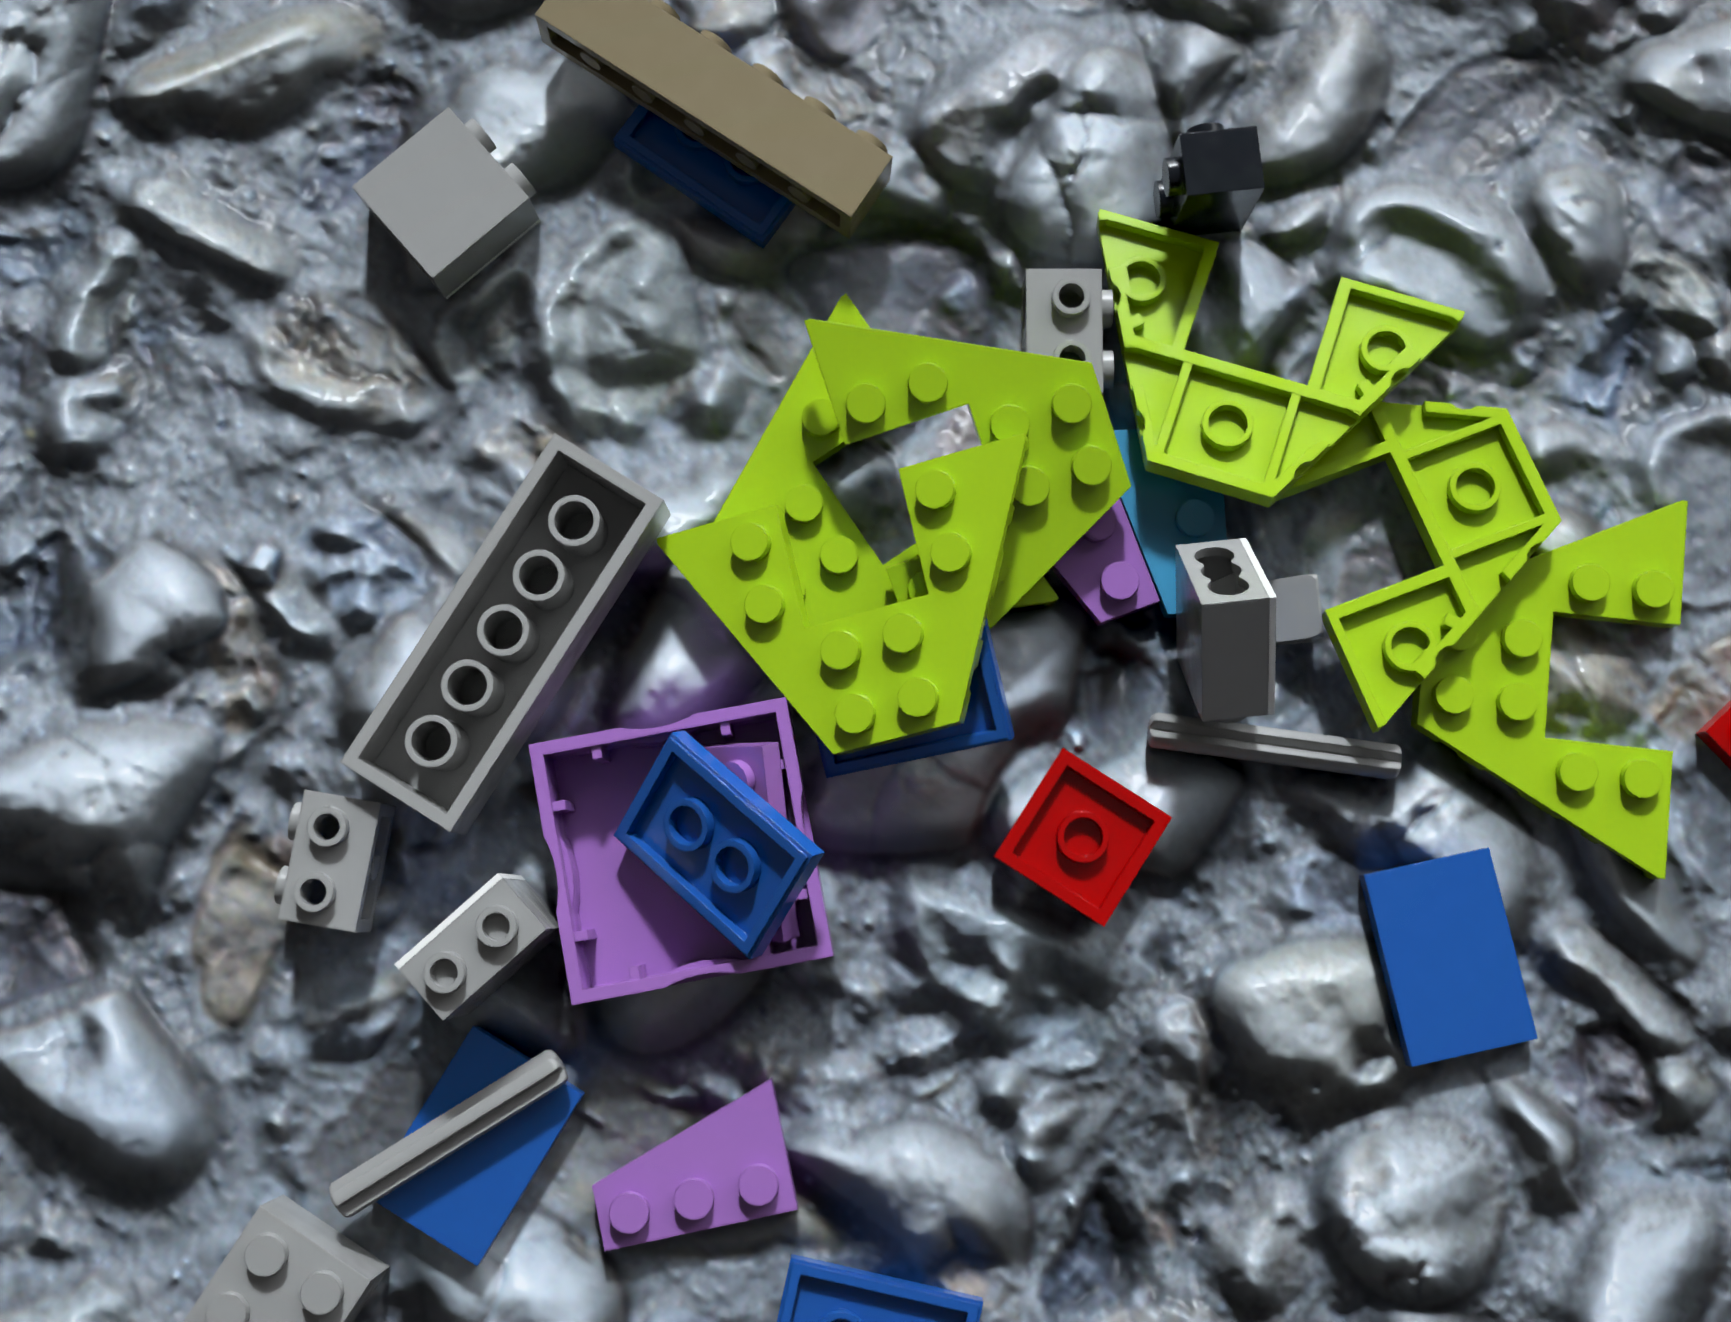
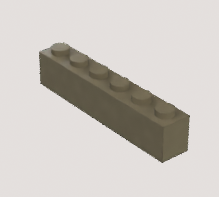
M545 0L535 13L543 43L697 142L703 144L722 158H725L750 176L755 177L778 194L788 198L789 201L849 239L890 181L893 156L888 154L886 146L876 136L864 130H857L856 133L836 121L834 113L816 98L806 96L803 100L786 89L778 75L768 67L759 63H754L750 66L733 55L728 44L716 34L708 30H702L699 33L681 22L677 12L663 0Z

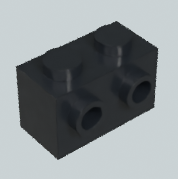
M1212 122L1195 125L1189 128L1186 133H1179L1171 156L1163 159L1162 178L1154 182L1153 189L1156 217L1158 219L1166 218L1167 228L1195 236L1242 231L1265 188L1257 126L1224 129L1222 124Z

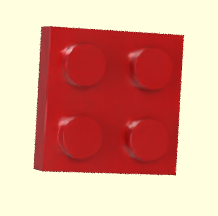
M1062 748L993 858L1099 926L1104 927L1172 817Z

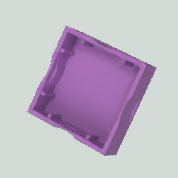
M786 697L696 713L688 718L661 727L646 729L615 728L528 745L543 836L553 857L557 876L558 898L556 915L571 1005L647 992L671 985L724 975L742 974L817 960L835 955L818 864L796 899L800 936L785 942L771 941L763 955L749 960L614 836L669 735L672 732L685 730L700 744L779 742L787 820L814 842L791 712Z

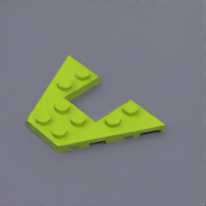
M1099 209L1096 228L1108 288L1113 292V313L1145 471L1268 508L1458 329L1465 314V311L1341 277L1307 385L1185 350L1212 270L1219 242Z
M846 293L840 297L827 320L829 322L870 328ZM813 347L714 522L774 504L783 508L810 626L897 603L886 567L919 556L915 543L883 565L815 467L844 448L845 443ZM1043 576L1012 608L1036 605L1050 606L1056 603L1059 597Z
M804 320L845 446L965 405L968 407L980 445L1025 433L1028 437L1030 445L1028 451H1025L1013 506L1015 509L1012 522L1007 527L1002 548L1004 556L994 598L990 599L987 612L989 629L1131 487L1092 362L823 320ZM919 556L886 567L897 603L928 594Z
M1381 401L1277 500L1279 501L1386 461L1433 561L1435 569L1325 610L1322 614L1324 627L1372 733L1378 732L1389 721L1562 521L1507 408L1476 406L1471 409H1461L1451 403L1424 401L1422 405H1411Z
M1021 433L898 469L928 591L927 595L810 626L783 508L776 504L656 538L657 544L832 754L841 756L964 724L971 696L969 690L971 680L980 658L983 640H981L990 599L994 598L1004 556L1002 548L1007 527L1012 522L1015 509L1013 506L1025 451L1029 449V440L1025 433Z
M1684 500L1528 559L1429 675L1413 691L1411 727L1431 740L1448 746L1457 753L1458 757L1480 771L1485 770L1518 791L1517 795L1553 818L1562 819L1579 830L1580 834L1592 843L1601 844L1643 871V875L1649 879H1665L1673 751L1545 738L1553 616L1670 629L1681 624L1688 501Z

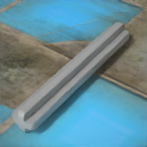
M1159 712L1153 714L1148 723L1147 742L1152 748L1382 779L1398 777L1401 768L1402 752L1401 747L1397 744L1241 723L1202 722L1201 718Z
M552 1049L543 1051L332 1182L329 1191L335 1208L338 1209L343 1217L354 1216L561 1087L568 1080V1074L562 1060Z

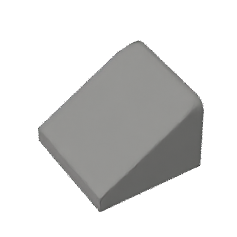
M1317 574L1268 580L1277 597L1276 645L1310 643L1322 638L1323 621Z

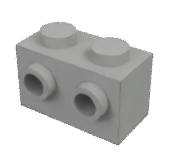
M1026 269L1021 287L1022 352L1092 362L1101 393L1103 394V389H1112L1114 382L1113 351H1103V328L1112 327L1113 292L1112 290H1102V269Z
M304 789L302 802L295 803L288 822V838L294 840L289 866L285 865L281 868L275 884L274 900L276 904H281L278 919L354 933L371 932L396 806Z

